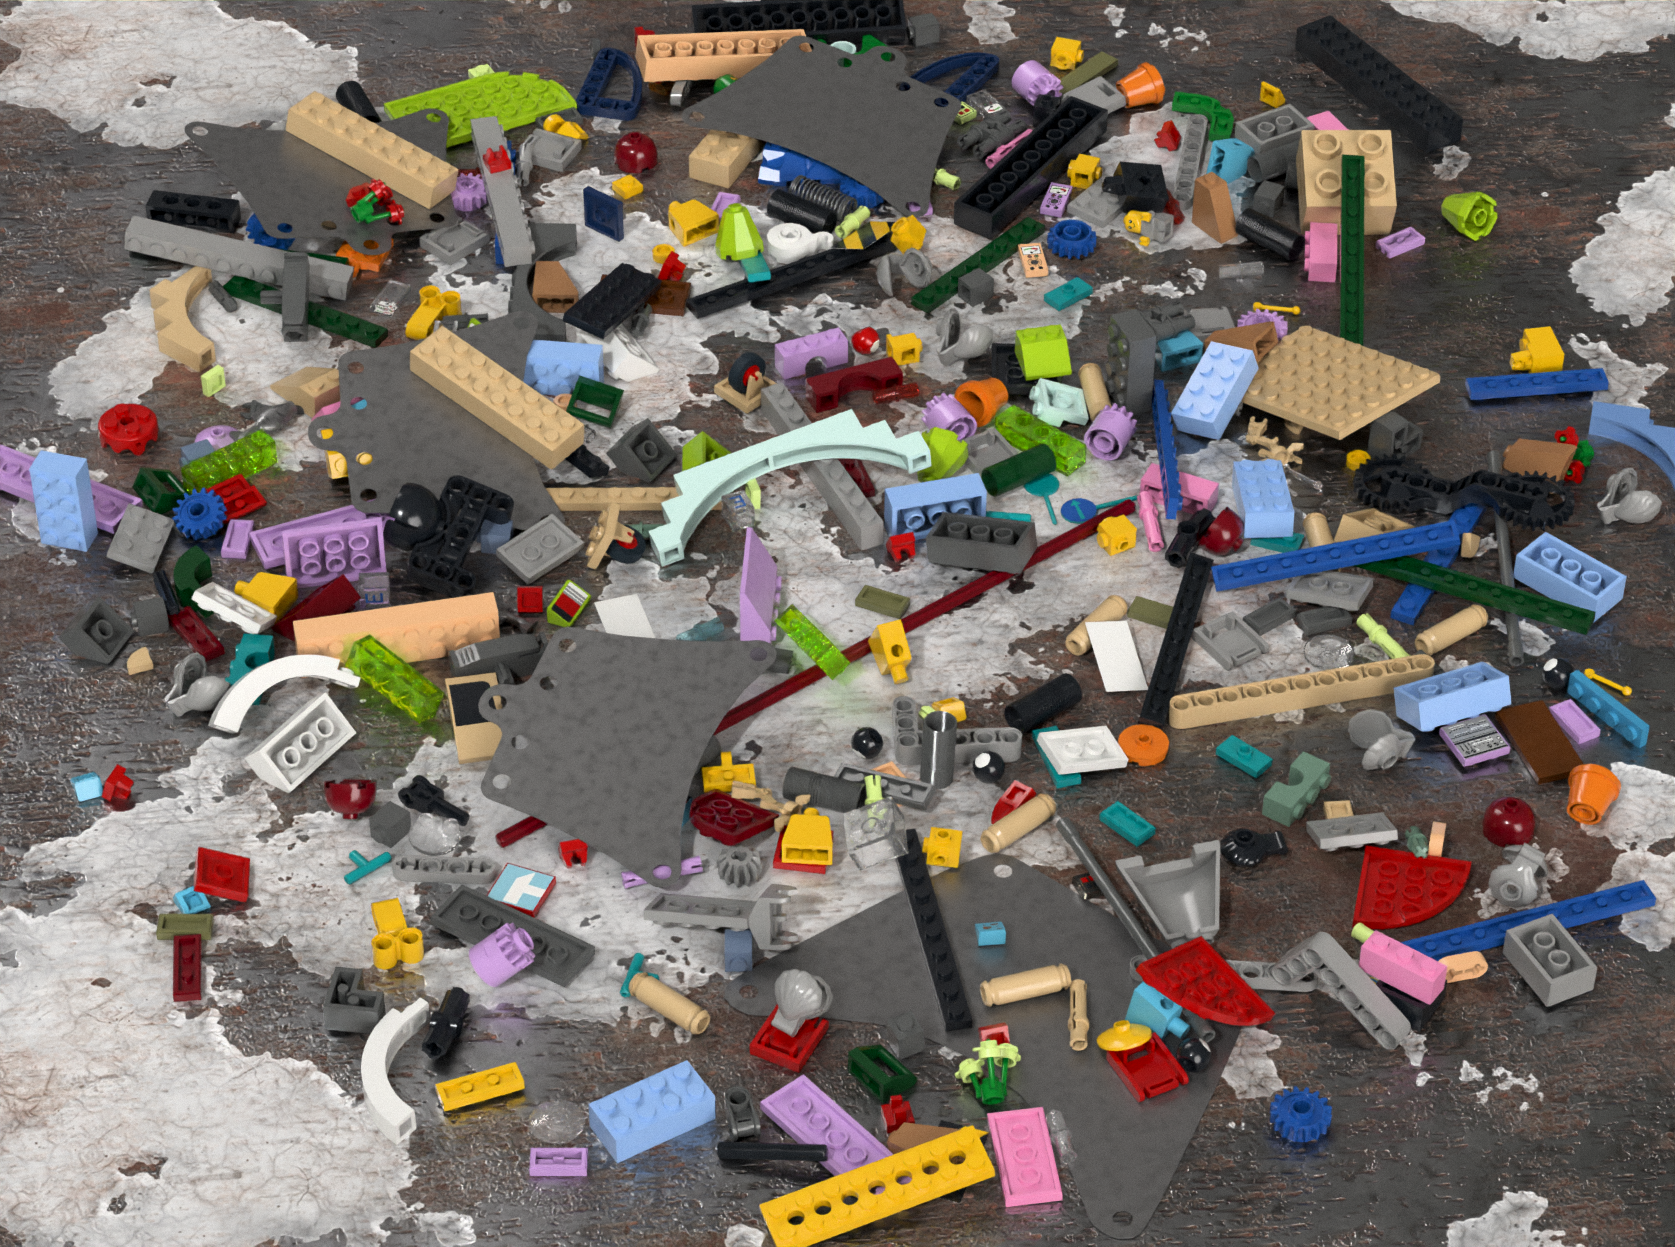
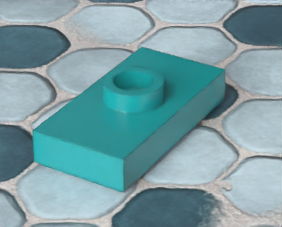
M1076 277L1044 294V301L1057 311H1061L1093 294V287L1079 277Z
M1231 735L1216 748V755L1254 778H1258L1272 766L1273 759L1234 735Z
M1119 801L1099 814L1101 822L1136 847L1155 835L1156 828Z

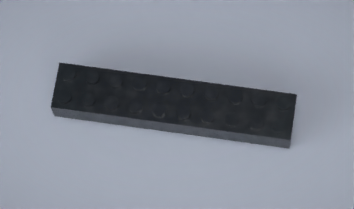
M766 0L692 5L691 11L693 33L804 29L806 37L817 41L818 39L825 40L828 45L838 41H847L854 45L862 44L863 36L869 34L882 43L905 41L906 36L903 0Z
M1326 16L1297 28L1295 49L1426 154L1461 140L1463 118L1333 16Z
M1070 96L954 202V224L992 239L1047 188L1051 182L1069 167L1072 159L1076 160L1079 154H1083L1107 131L1108 110Z

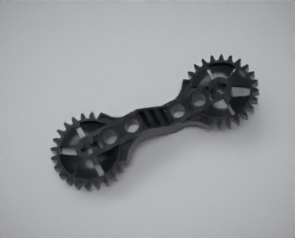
M1384 454L1383 459H1380L1378 456H1374V461L1366 459V464L1360 463L1359 469L1355 470L1353 480L1354 492L1357 493V498H1363V504L1371 503L1370 508L1378 506L1380 512L1388 509V512L1392 513L1393 509H1397L1399 513H1402V509L1412 512L1422 508L1446 515L1472 502L1494 508L1498 516H1505V522L1513 520V526L1521 524L1523 530L1527 526H1530L1532 531H1535L1536 527H1540L1542 531H1545V526L1552 530L1555 528V524L1563 526V521L1568 522L1569 516L1573 515L1575 505L1574 492L1570 491L1571 486H1564V480L1556 481V475L1551 478L1547 477V472L1542 476L1538 474V471H1535L1533 475L1525 471L1523 476L1518 472L1505 476L1480 469L1454 482L1434 477L1428 468L1422 469V463L1415 465V459L1407 461L1405 455L1401 459H1398L1396 454H1393L1392 458H1388ZM1378 478L1381 481L1380 492L1370 491L1364 483ZM1548 493H1557L1563 502L1550 506L1547 503Z

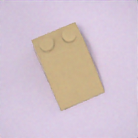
M305 367L271 384L270 389L287 401L300 405L304 409V413L313 418L321 408L340 401L339 370L336 368Z
M1375 508L1343 514L1334 542L1415 528V526L1380 512Z

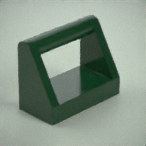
M579 376L566 412L574 417L611 428L620 409L624 390ZM577 400L610 410L611 413L609 418L574 406Z
M140 467L132 486L150 510L158 514H164L173 510V508H179L176 501H183L185 499L184 493H187L189 496L191 495L176 476L166 469ZM167 481L176 492L168 491L162 483Z
M882 1045L856 1047L848 1052V1072L883 1104L890 1100V1096L902 1093L913 1086L918 1080L909 1069ZM880 1058L898 1075H886L872 1061Z

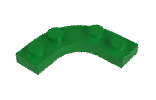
M1175 91L1172 111L1204 115L1211 123L1209 141L1231 138L1234 117L1229 108L1225 109L1220 105V101L1212 97Z

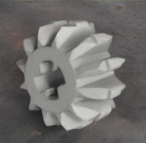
M742 843L737 847L730 846L729 849H722L717 860L718 874L720 879L726 881L727 885L735 883L736 887L740 884L748 886L750 881L756 882L758 875L762 871L759 851H754L752 845L743 847Z

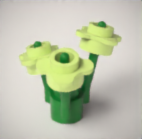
M986 1039V1041L980 1042V1047L972 1048L973 1052H978L979 1059L975 1061V1059L969 1058L962 1061L958 1072L954 1075L957 1079L962 1078L964 1083H973L976 1099H982V1103L985 1105H995L1005 1100L1004 1097L1007 1096L1008 1068L1015 1066L1016 1062L1021 1060V1055L1017 1053L1018 1047L1008 1043L997 1045V1040ZM984 1060H987L989 1077L984 1078L980 1085L978 1080L984 1074L981 1066L985 1064ZM994 1063L1002 1067L1000 1081L998 1077H995Z

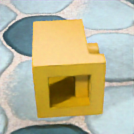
M915 333L893 337L891 334L886 335V354L888 357L892 356L898 366L919 362L923 346L921 339H917Z

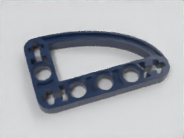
M603 48L598 52L576 98L577 111L581 115L623 121L633 120L638 115L642 101V78L639 67L633 58L625 52L614 48ZM617 64L625 68L631 76L633 93L630 101L602 97Z
M982 52L958 54L934 62L919 70L910 78L926 83L945 72L971 66L944 91L956 97L960 102H966L998 72L999 58L996 55ZM903 82L899 90L908 91L911 87L908 83ZM936 98L934 100V104L938 107H946L949 104L945 98Z

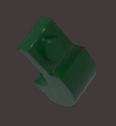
M196 545L187 550L178 559L174 567L173 576L176 598L182 608L191 606L194 611H198L204 618L213 615L214 612L200 608L198 603L192 600L195 590L202 587L200 584L212 577L210 557Z

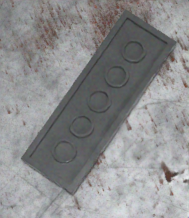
M461 885L430 917L431 925L473 945H476L506 923H514L516 929L519 927L523 928L530 935L534 943V949L531 951L536 957L533 958L534 962L524 969L562 987H565L595 954V946L464 885Z

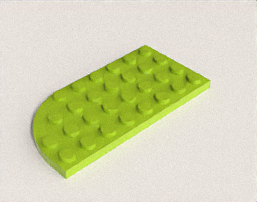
M509 71L478 76L384 103V111L391 120L429 108L438 109L446 113L449 118L446 148L472 140L470 119L497 116L498 124H502L503 130L508 131L515 127L536 122L535 119L540 116L571 107L577 110V102L559 83L553 80L539 79V75L523 72L522 75H509ZM434 113L426 116L427 120L431 122H439L441 120V117Z

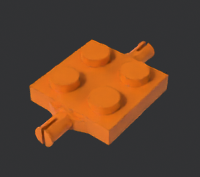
M344 240L336 256L348 258L349 266L354 267V278L360 269L379 272L391 249L383 254L366 255L355 251ZM366 240L363 243L367 249L374 250L379 247V244L373 240Z

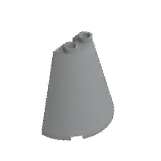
M1219 840L1193 845L1190 858L1144 867L1141 855L1115 860L1118 873L1172 949L1200 936L1209 944L1214 942L1213 937L1219 931Z

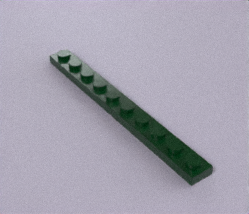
M1342 154L1339 338H1344L1347 341L1363 346L1365 156Z
M1408 556L1354 565L1587 635L1595 620L1596 612Z

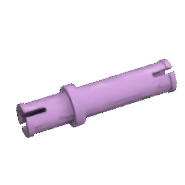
M700 856L681 860L680 876L703 872V868L700 866L702 864ZM658 865L654 868L653 875L657 879L663 880L670 877L672 871L669 866ZM632 871L621 872L624 889L647 884L645 880Z

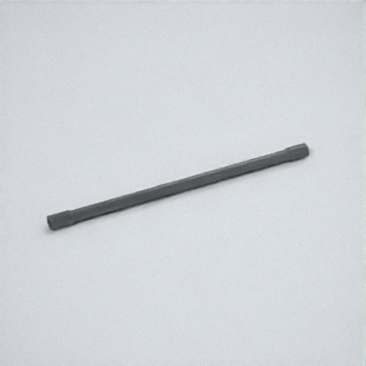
M1490 451L1487 454L1488 471L1502 475L1501 453L1499 451ZM1494 509L1501 582L1503 585L1515 588L1508 523L1505 522V516H1498ZM1505 611L1509 664L1520 666L1524 663V656L1520 640L1518 615Z
M1068 817L1059 819L1056 823V828L1065 841L1070 844L1147 960L1160 955L1081 839L1080 833ZM1183 1008L1182 1011L1197 1036L1206 1043L1213 1040L1216 1033L1209 1022Z

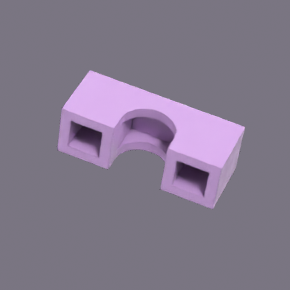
M839 327L775 344V367L784 380L805 374L807 362L816 356H819L826 368L848 363V340Z

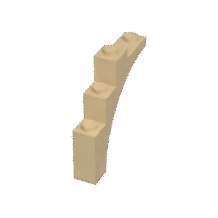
M195 266L173 282L164 279L149 291L151 307L155 309L153 311L155 329L159 331L157 333L159 351L201 372L216 361L214 343L201 335L193 327L188 318V312L195 298L208 286L209 282H212L211 269Z

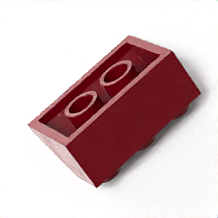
M342 574L319 586L272 625L271 629L295 642L293 621L350 613L356 608L354 603L361 597L345 575Z

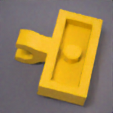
M731 751L721 752V766L702 767L704 793L713 789L730 792L733 781L754 784L756 787L753 763L733 765Z

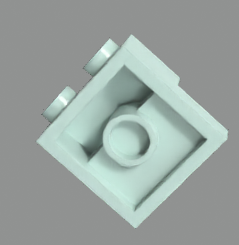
M1042 378L1039 379L1036 386L1032 387L1029 397L1030 400L1035 402L1032 413L1037 415L1038 422L1057 427L1061 426L1063 420L1072 424L1086 425L1089 418L1083 389Z

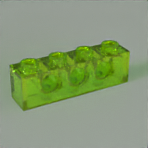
M1012 405L995 417L996 430L1016 449L1023 452L1042 443L1048 445L1055 455L1057 462L1055 470L1068 477L1086 463V444L1021 408Z
M261 429L181 467L183 486L192 495L193 489H196L199 493L202 488L208 489L240 473L244 478H247L278 463L275 440Z
M793 604L774 620L788 637L831 680L840 675L850 664L849 660Z
M370 634L353 643L345 666L352 670L355 675L366 681L373 689L380 692L392 704L399 707L419 724L436 715L445 692Z

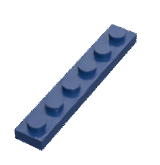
M1603 368L1466 378L1465 383L1470 400L1608 390L1609 385Z

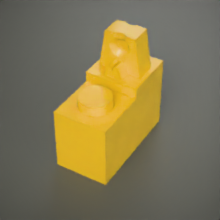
M1551 326L1524 329L1523 338L1519 341L1520 352L1511 353L1510 356L1512 370H1528L1529 373L1562 371L1565 354Z

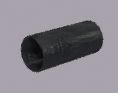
M346 81L337 88L336 99L339 104L371 122H382L358 82Z
M778 189L772 193L768 200L767 213L770 217L786 223L800 224L811 233L828 232L831 234L836 226V211Z
M1251 208L1245 209L1237 219L1235 225L1237 234L1289 261L1295 260L1304 248V235Z
M1064 673L1006 705L1004 710L1005 719L1010 727L1016 728L1024 734L1080 702L1082 699L1081 687L1072 675Z

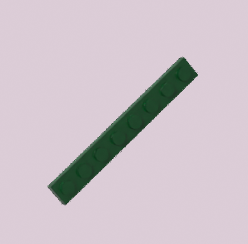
M1026 217L912 296L911 305L929 314L958 293V278L978 268L986 273L1018 252L1019 244H1029L1045 233V225L1030 217Z
M234 275L223 286L232 297L282 314V304H261L260 297L261 291L279 289ZM309 301L308 324L373 348H377L388 337L387 328Z

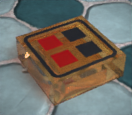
M673 81L648 83L650 90L667 96L672 91L675 84Z

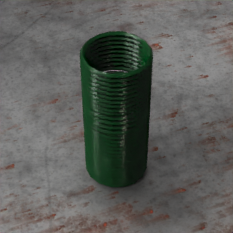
M1042 443L984 468L981 478L987 492L991 496L997 497L1054 472L1057 462L1051 448Z

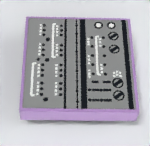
M1485 714L1440 727V736L1464 767L1510 753V746Z

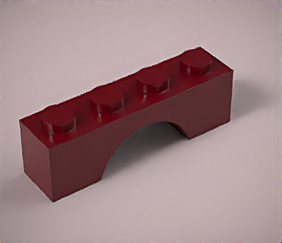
M891 356L806 378V398L815 412L819 413L838 408L840 398L851 391L867 390L880 396L903 391V372Z

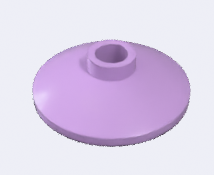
M225 425L208 427L202 430L195 439V442L208 439L216 451L217 458L232 455L241 448L229 436L231 431L238 430Z

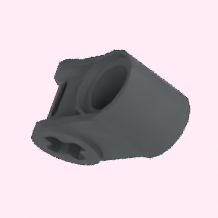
M741 1086L729 1088L725 1094V1116L732 1142L737 1141L739 1137L749 1135L761 1136L759 1117L754 1109L749 1091Z

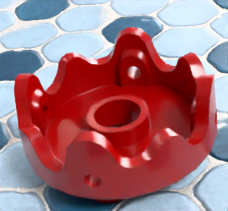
M117 404L115 407L107 410L98 421L101 447H107V444H109L116 453L128 449L134 455H142L149 440L157 441L159 427L156 414L148 407L139 404Z

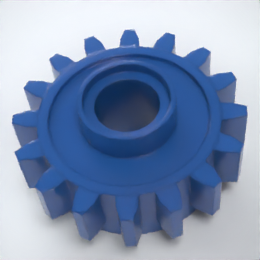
M845 175V180H841L840 192L855 198L858 204L857 208L859 206H866L870 209L884 202V199L879 194L852 177Z
M255 213L251 215L247 222L246 231L250 232L248 239H254V244L288 250L295 238L280 239L268 235ZM286 223L277 226L278 230L283 233H289L293 230V227Z
M1069 219L1060 221L1054 228L1051 227L1050 232L1047 234L1048 249H1052L1053 254L1059 253V257L1066 255L1068 259H1071L1072 256L1080 259V255L1087 257L1088 252L1093 253L1094 247H1096V232L1092 231L1091 226L1080 220Z
M202 488L201 492L198 493L196 489H193L192 495L189 496L187 493H184L185 499L183 501H176L179 508H173L176 516L172 518L179 532L183 533L186 538L192 536L194 540L198 538L207 539L208 536L215 535L219 528L223 527V520L227 519L224 513L227 511L224 501L214 490L208 493L206 488Z
M1297 1086L1294 1087L1291 1093L1287 1089H1283L1282 1096L1276 1094L1274 1102H1271L1270 1123H1274V1130L1279 1131L1283 1138L1294 1142L1318 1140L1319 1135L1326 1134L1327 1127L1331 1126L1332 1107L1327 1105V1098L1319 1099V1091L1311 1094L1308 1087H1305L1304 1091H1299Z

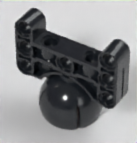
M453 475L448 479L440 495V500L423 485L406 483L400 489L392 505L390 516L395 520L389 519L386 521L383 539L395 549L412 551L406 572L410 581L451 598L463 597L467 594L474 595L477 581L476 576L472 572L463 569V563L485 519L499 525L508 523L511 520L514 501L508 494L460 475ZM414 566H421L422 569H417ZM438 575L445 576L446 578H439ZM463 584H464V585H467L468 587H467V588H464V587H462V586H460V585H463Z

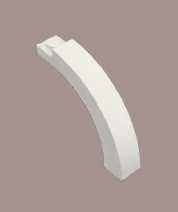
M295 655L277 659L253 669L236 681L219 701L208 726L231 734L237 733L243 717L257 697L269 687L285 679L296 677L318 678L353 689L358 687L360 677L355 676L354 671L340 667L337 670L340 660L328 656Z
M422 998L407 1006L402 1013L394 1008L391 1009L373 1029L362 1055L361 1074L367 1110L378 1129L396 1145L416 1129L415 1110L403 1102L392 1089L387 1078L388 1071L394 1056L402 1045L430 1022L429 1003Z

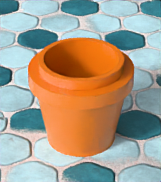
M1147 62L1139 64L1136 70L1116 82V89L1126 97L1125 108L1150 103L1155 105L1163 101V96L1165 95L1163 80L1155 66Z
M988 378L980 381L970 380L961 384L957 388L954 397L974 417L977 427H982L990 423L996 413L1007 403L1008 391L999 379Z
M1584 764L1574 767L1568 778L1570 789L1567 813L1572 819L1583 824L1593 825L1599 823L1611 802L1615 801L1619 796L1621 790L1619 779L1609 769L1597 764Z

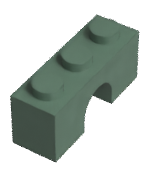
M1303 751L1290 766L1288 785L1277 781L1264 795L1262 815L1290 827L1296 819L1299 820L1303 816L1305 808L1315 802L1318 793L1328 787L1331 781V775H1329L1330 763Z

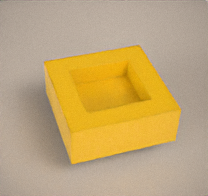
M629 174L612 182V190L626 200L643 192V184Z

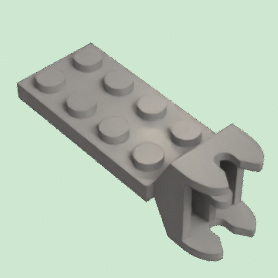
M771 884L757 901L660 893L644 909V920L653 921L654 924L658 925L669 922L679 923V926L682 927L704 925L707 929L730 927L732 931H744L750 928L760 949L787 950L791 949L792 941H798V934L782 930V922L787 921V914L782 913V903L791 902V896L789 895H797V888L789 885Z

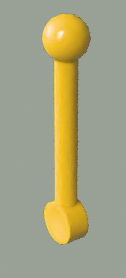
M1260 302L1253 304V310L1255 311L1256 309L1260 311L1268 309L1292 312L1294 315H1298L1301 312L1298 306L1289 308L1262 305Z
M1586 669L1584 671V675L1589 679L1594 678L1620 690L1624 696H1629L1632 693V689L1629 686L1623 687L1595 674L1593 669Z

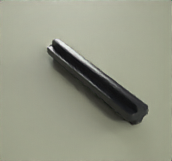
M721 1141L717 1146V1154L719 1158L826 1161L828 1158V1148L825 1144Z

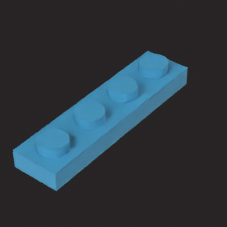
M1579 670L1570 673L1567 692L1573 698L1582 703L1637 748L1647 744L1650 728L1647 723Z

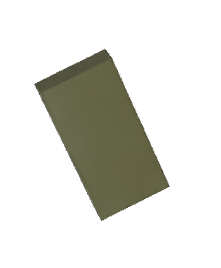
M864 585L855 599V606L901 619L910 606V598Z
M1136 596L1127 611V617L1167 629L1173 607Z
M159 914L156 931L157 940H174V936L201 934L202 940H211L214 915Z

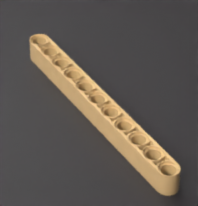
M1418 654L1181 694L1172 697L1170 700L1168 722L1173 728L1186 729L1392 694L1395 687L1432 677L1435 661L1429 655Z

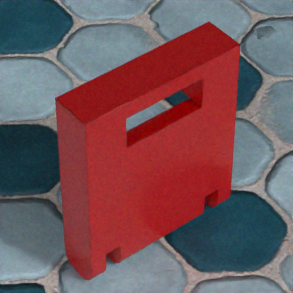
M777 1004L750 1043V1054L799 1073L827 1032L829 1021L822 1019L819 1024V1017L805 1020L797 1034L791 1037L771 1025L779 1008Z
M1156 1032L1152 1033L1151 1038L1146 1043L1138 1047L1121 1051L1107 1050L1106 1060L1137 1102L1144 1101L1145 1096L1149 1099L1179 1087V1083L1183 1086L1189 1082L1187 1073ZM1146 1050L1148 1055L1127 1062V1056Z

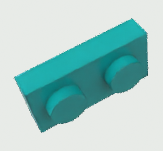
M1293 532V537L1251 538L1250 545L1281 553L1301 549L1304 535Z

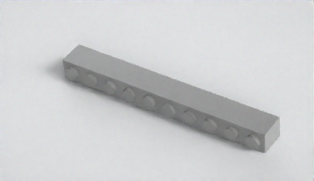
M497 116L470 119L472 141L504 266L532 264L531 254H535L534 241H531V230L528 227L523 201H521L517 177L514 175L513 162H511L512 169L490 174L483 162V154H486L487 149L491 148L493 152L499 151V145H503L511 160L509 149L507 150V140L504 137L503 125L498 124Z
M134 215L125 231L124 249L283 286L284 254L288 251ZM308 256L310 264L309 292L346 301L353 283L354 267Z
M783 383L761 388V411L779 436L812 424ZM837 458L799 463L861 551L883 544L884 522Z

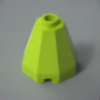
M1482 192L1452 194L1446 197L1441 205L1442 215L1460 233L1474 241L1479 240V236L1485 237L1489 235L1497 220V212L1494 211V206L1497 207L1496 201Z
M740 203L730 204L723 210L715 243L716 254L720 259L726 260V255L731 256L732 260L738 261L757 256L758 250L761 253L764 251L763 241L750 213Z
M938 427L931 428L929 433L927 431L922 432L921 436L930 449L932 466L917 472L918 481L922 483L950 478L965 464L968 458V444L964 440L960 443L955 432Z

